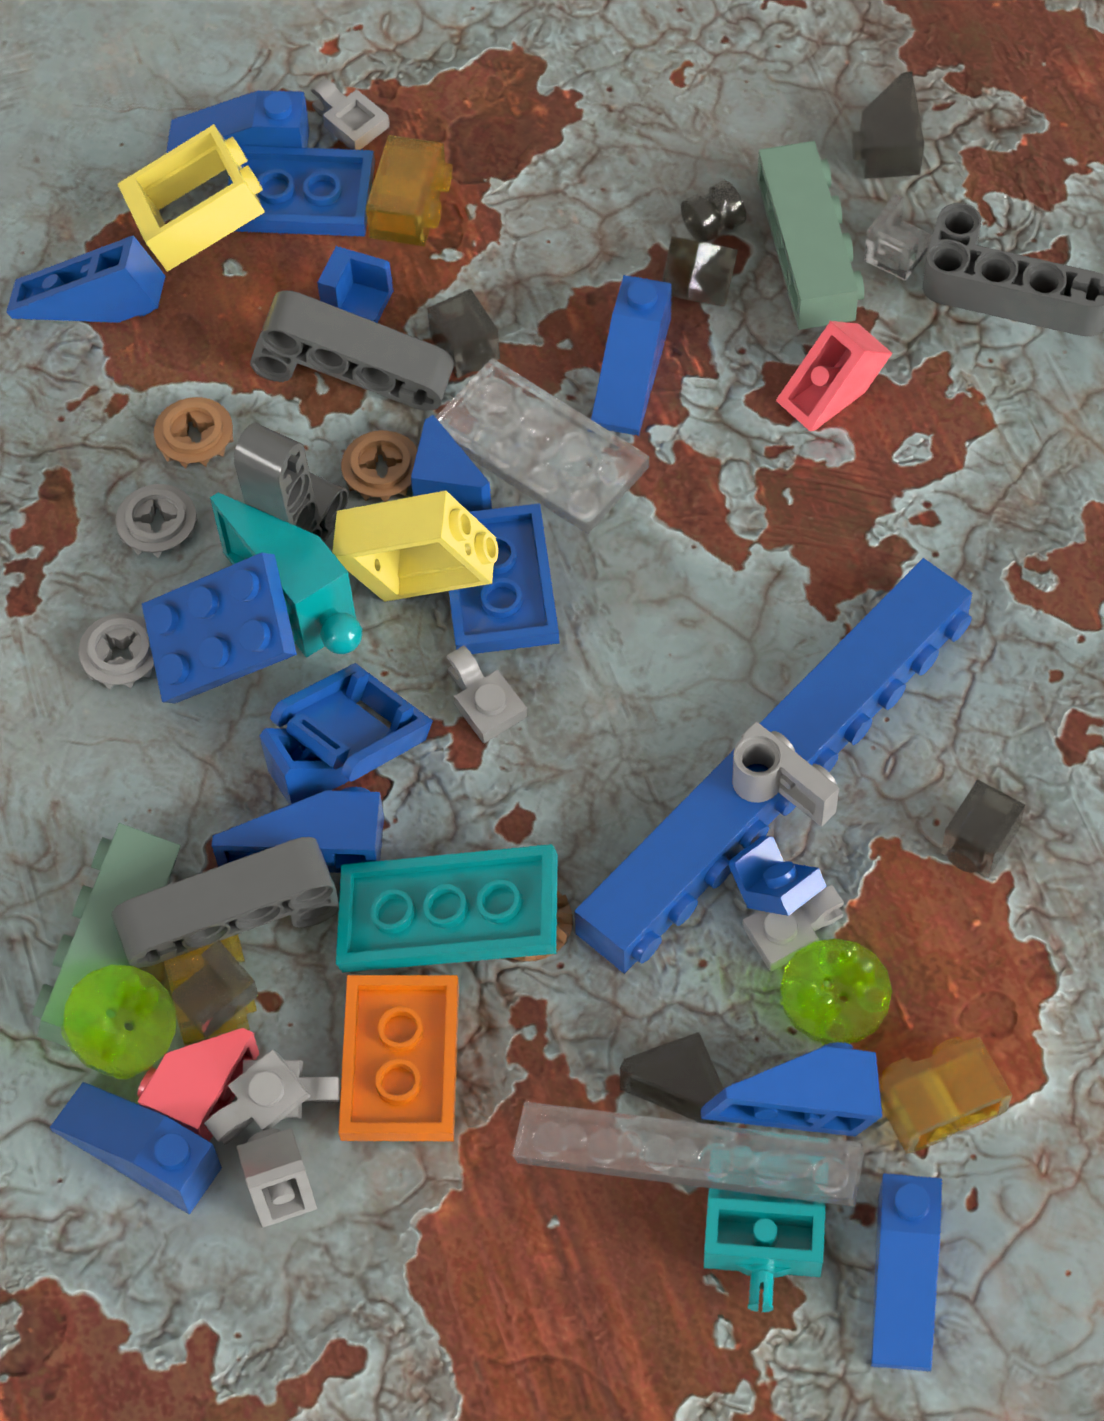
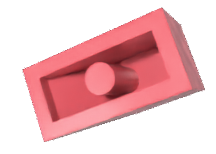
M830 321L784 387L776 402L809 431H815L867 391L892 355V352L858 323Z
M240 1028L166 1053L157 1069L150 1068L143 1077L138 1089L139 1105L169 1117L210 1142L213 1135L204 1123L213 1114L231 1104L234 1100L235 1094L228 1085L243 1074V1060H256L260 1054L253 1032Z

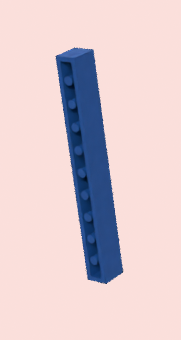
M922 558L759 724L769 732L777 731L784 735L793 745L795 752L809 764H818L830 772L838 760V753L849 742L855 745L866 735L872 725V718L883 707L889 710L899 701L906 689V683L915 673L922 676L932 667L939 655L941 646L948 639L955 642L964 634L972 620V616L969 615V609L973 593L928 560ZM734 750L574 910L575 934L624 974L636 961L643 964L652 957L661 944V936L673 923L677 926L682 925L692 915L698 904L697 898L709 886L715 889L727 879L731 873L729 861L761 836L767 835L769 831L768 825L780 813L786 816L796 807L779 792L770 800L759 803L741 798L734 790L732 784ZM752 764L746 767L753 772L768 770L766 766L761 764Z

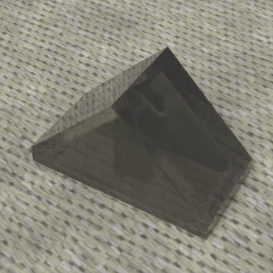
M699 1032L623 1060L620 1067V1090L724 1133L728 1122L701 1119V1107L724 1088Z

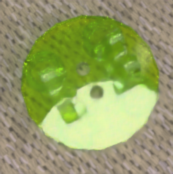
M834 938L815 941L795 953L784 968L779 998L784 1013L801 1033L814 1041L821 1042L823 1045L835 1042L849 1044L862 1040L878 1029L888 1014L892 988L887 969L873 952L857 942ZM830 981L833 985L827 987L823 983ZM846 996L849 1000L843 1002L839 997Z
M109 965L91 971L73 987L63 1008L61 1034L73 1054L86 1067L118 1079H129L137 1073L150 1069L166 1054L176 1033V1009L168 990L152 974L134 966ZM112 1010L115 1013V1017H108L106 1011ZM124 1024H132L134 1030H126Z

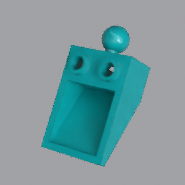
M219 492L211 496L210 501L222 550L232 565L261 552L275 555L294 643L307 658L323 647L336 654H347L354 651L362 640V627L356 619L349 574L318 535Z

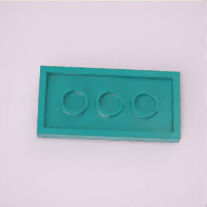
M553 844L341 865L336 965L342 973L556 954L558 853Z

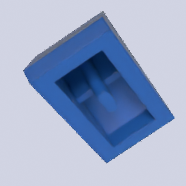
M434 415L425 419L411 475L413 497L447 491L468 512L492 509L490 482Z
M265 728L259 735L268 772L289 805L323 791H331L349 781L341 774L343 766L333 769L286 733V729Z

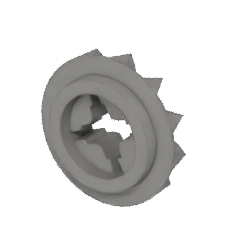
M153 484L135 490L123 500L116 514V528L122 543L132 547L137 555L143 552H151L157 558H159L162 551L169 549L179 552L181 543L185 539L193 538L195 522L198 521L196 509L191 498L181 489L166 484ZM159 508L165 522H162L159 532L154 533L150 523L153 522V516L156 515V509Z
M115 613L95 621L84 632L79 643L78 656L81 666L91 682L94 680L102 682L110 690L113 685L122 684L132 688L134 681L143 676L150 678L154 661L145 618L132 613ZM108 643L120 649H125L129 646L132 660H125L119 656L112 661L113 655Z

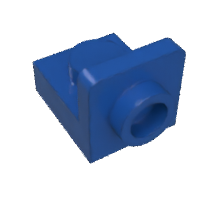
M761 836L729 861L730 870L749 909L789 916L827 887L819 868L793 864L790 861L784 862L772 836Z

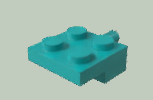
M711 1150L704 1268L739 1271L750 1276L749 1310L758 1312L760 1289H763L762 1312L773 1310L774 1278L785 1275L821 1277L824 1254L827 1158Z

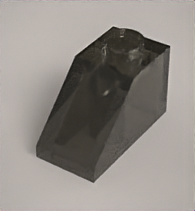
M903 72L862 111L860 131L852 132L853 159L861 160L864 179L916 176L921 174L924 139L912 72Z

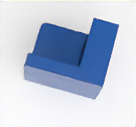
M338 246L335 247L317 282L320 301L378 323L393 293L391 268L387 260Z

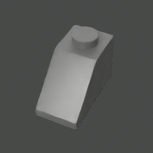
M292 1128L283 1131L279 1129H266L252 1135L247 1143L236 1146L247 1186L263 1228L317 1209Z

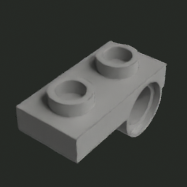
M757 721L742 734L741 740L734 749L732 774L733 788L741 798L759 803L770 800L779 792L821 827L836 813L839 787L833 776L824 767L818 764H809L795 752L793 745L784 735L777 731L769 732ZM752 764H761L766 766L768 770L753 772L746 767Z

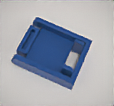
M356 663L279 701L273 708L270 720L278 727H283L287 724L286 733L333 769L343 766L341 774L351 782L426 741L433 722L432 719ZM359 701L364 702L392 723L390 728L356 703Z

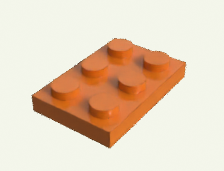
M347 975L338 1132L340 1141H454L459 1008L458 975Z

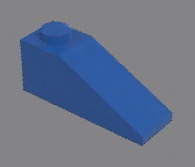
M257 90L172 119L166 153L212 125L216 126L225 140L233 136L238 145L307 148L310 127L304 92Z
M133 235L16 279L6 312L12 319L119 323L135 316H145L158 308L166 275Z
M623 275L611 318L591 417L592 428L639 436L671 321L672 283Z
M347 787L341 791L326 790L215 834L212 838V848L217 865L219 867L301 837H313L317 840L330 873H341V865L380 861L384 812L380 792H370L361 787Z
M843 1042L823 1045L819 1049L724 1088L701 1107V1119L855 1137L883 1117L876 1052L854 1050L851 1044Z
M82 1082L50 1126L52 1132L189 1215L222 1169L214 1145L163 1114L85 1082Z
M883 1173L877 1208L871 1367L931 1372L941 1232L942 1178Z

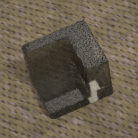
M672 236L662 282L672 283L671 296L723 307L727 302L738 250Z
M220 940L201 954L204 967L172 993V999L206 1039L258 996L254 979Z

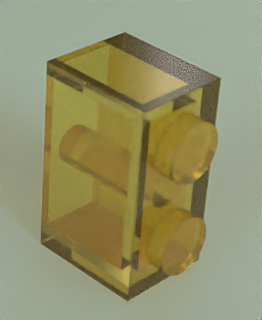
M388 135L366 205L370 238L425 247L430 228L437 229L441 216V201L439 197L441 191L448 192L451 184L452 164L445 163L444 143Z

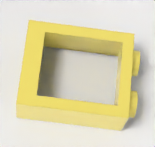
M215 125L210 126L118 183V187L145 243L167 272L265 212L256 196L257 193L263 190L259 181L248 165L243 168L241 167L242 164L248 161L233 136L225 140ZM227 170L233 182L231 185L169 223H164L159 212L160 209L222 171Z
M440 491L337 511L332 553L347 571L386 602L492 584L493 566L498 558V544L496 537L447 491Z

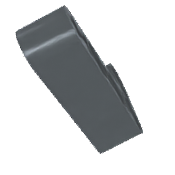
M966 203L949 204L941 210L927 250L922 289L931 301L1079 336L1091 337L1104 331L1103 274L979 246L981 216L978 210Z
M280 291L274 296L250 360V366L253 371L267 380L276 382L288 381L292 377L297 363L410 407L426 411L435 410L441 405L454 367L452 356L438 346L294 291Z
M257 423L250 424L243 431L235 447L234 465L244 503L318 535L325 543L335 528L337 511L346 509L349 498L348 490L309 471L302 443Z
M301 837L131 898L118 905L112 911V918L129 965L134 968H142L161 963L288 915L293 926L296 928L318 925L333 917L339 910L335 885L317 840L313 837Z

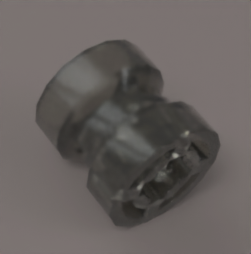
M726 180L710 187L707 195L702 197L696 194L682 201L680 206L688 231L700 244L716 238L719 230L723 228L729 230L745 223L747 218L745 206L739 193Z

